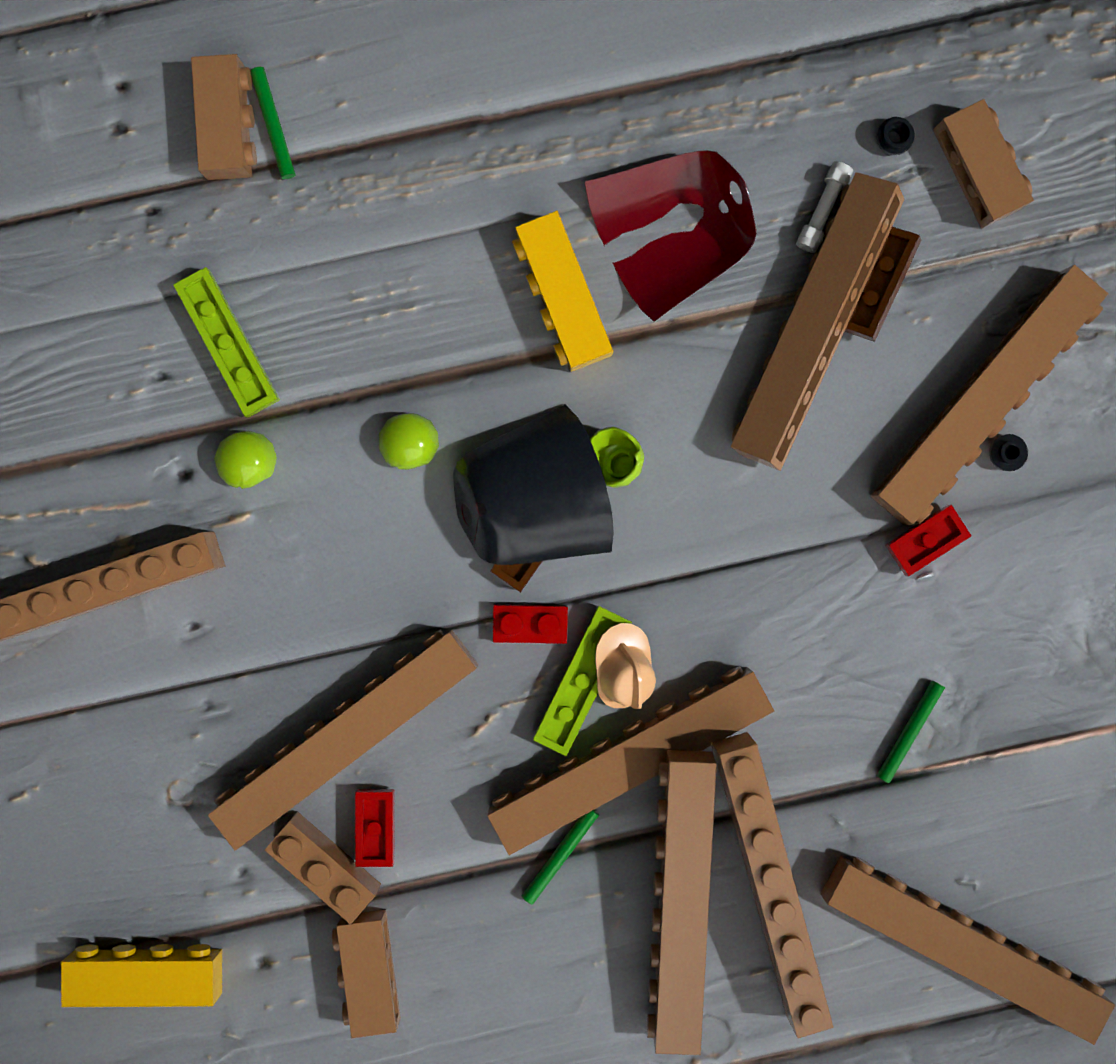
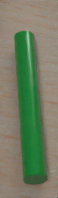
M254 67L250 70L251 78L281 179L293 178L296 174L264 67Z
M933 680L931 681L877 773V777L887 783L891 782L943 693L944 686Z
M595 810L578 818L521 895L526 902L531 905L535 903L599 817Z

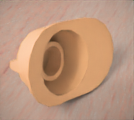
M619 623L609 627L601 635L596 646L595 663L599 697L606 705L612 708H626L630 706L634 709H640L642 703L653 693L656 684L648 638L641 628L631 623Z

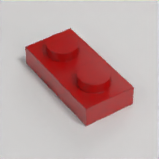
M946 505L920 524L915 525L887 543L886 547L904 575L911 576L972 535L954 507Z
M493 605V643L567 644L568 606Z
M357 789L355 792V867H393L395 863L394 789Z

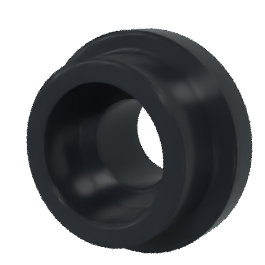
M901 117L886 119L879 126L876 134L878 146L889 155L905 153L912 146L915 138L913 126L909 121ZM889 133H898L900 142H892L889 139Z
M1014 434L999 436L990 446V460L999 470H1018L1025 464L1028 458L1027 445L1022 438ZM1007 446H1011L1015 450V456L1011 460L1005 456Z

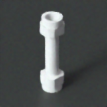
M838 161L832 163L824 179V182L827 183L809 225H804L796 242V245L802 250L816 253L825 236L822 232L840 190H843L851 179L853 169L849 165Z

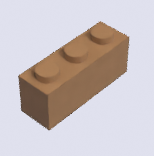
M237 54L191 57L198 171L207 180L252 178V165L257 164V153L254 142H250L249 128H254L255 125L252 105H248L247 91L252 90V78L249 67L244 66Z
M985 99L944 118L933 129L981 229L1021 210L1034 201L1031 195V183L1025 175L1021 174L1015 162V151L1012 145L1004 140L998 128V116L991 107H988Z
M299 812L293 816L265 849L270 856L350 925L373 900L381 886V883L363 867H355V860Z
M386 909L362 912L351 925L341 917L336 928L332 930V943L334 951H340L341 965L337 967V981L340 989L345 988L346 1002L342 1004L343 1023L345 1026L350 1025L351 1039L396 1033L401 1017Z

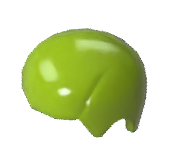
M405 413L396 415L387 420L379 432V451L385 462L398 469L409 470L428 464L439 448L436 428L431 420L419 414Z
M613 426L600 429L590 438L606 486L613 488L627 486L641 474L644 462L643 449L637 439L629 432Z
M251 431L237 432L224 438L219 443L214 457L218 475L227 485L242 489L251 488L271 477L277 460L273 444L263 434Z

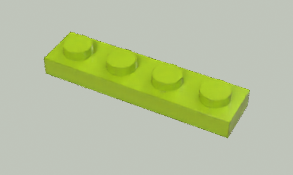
M205 267L173 284L243 415L249 418L280 401L278 394L210 269Z
M598 605L533 737L534 741L567 757L598 694L595 663L597 643L601 635L609 627L619 623L632 624V621Z

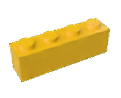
M558 210L515 227L517 239L512 240V244L519 262L526 260L531 274L526 275V279L533 297L540 295L545 306L544 309L539 310L547 331L554 329L559 341L553 347L560 365L568 364L570 372L611 357L613 354L612 346Z
M126 944L115 946L112 950H99L97 945H82L76 947L72 953L61 961V1007L214 1006L222 994V949H210V945L196 944L189 946L187 949H173V946L169 944L155 945L150 949H136L135 945Z

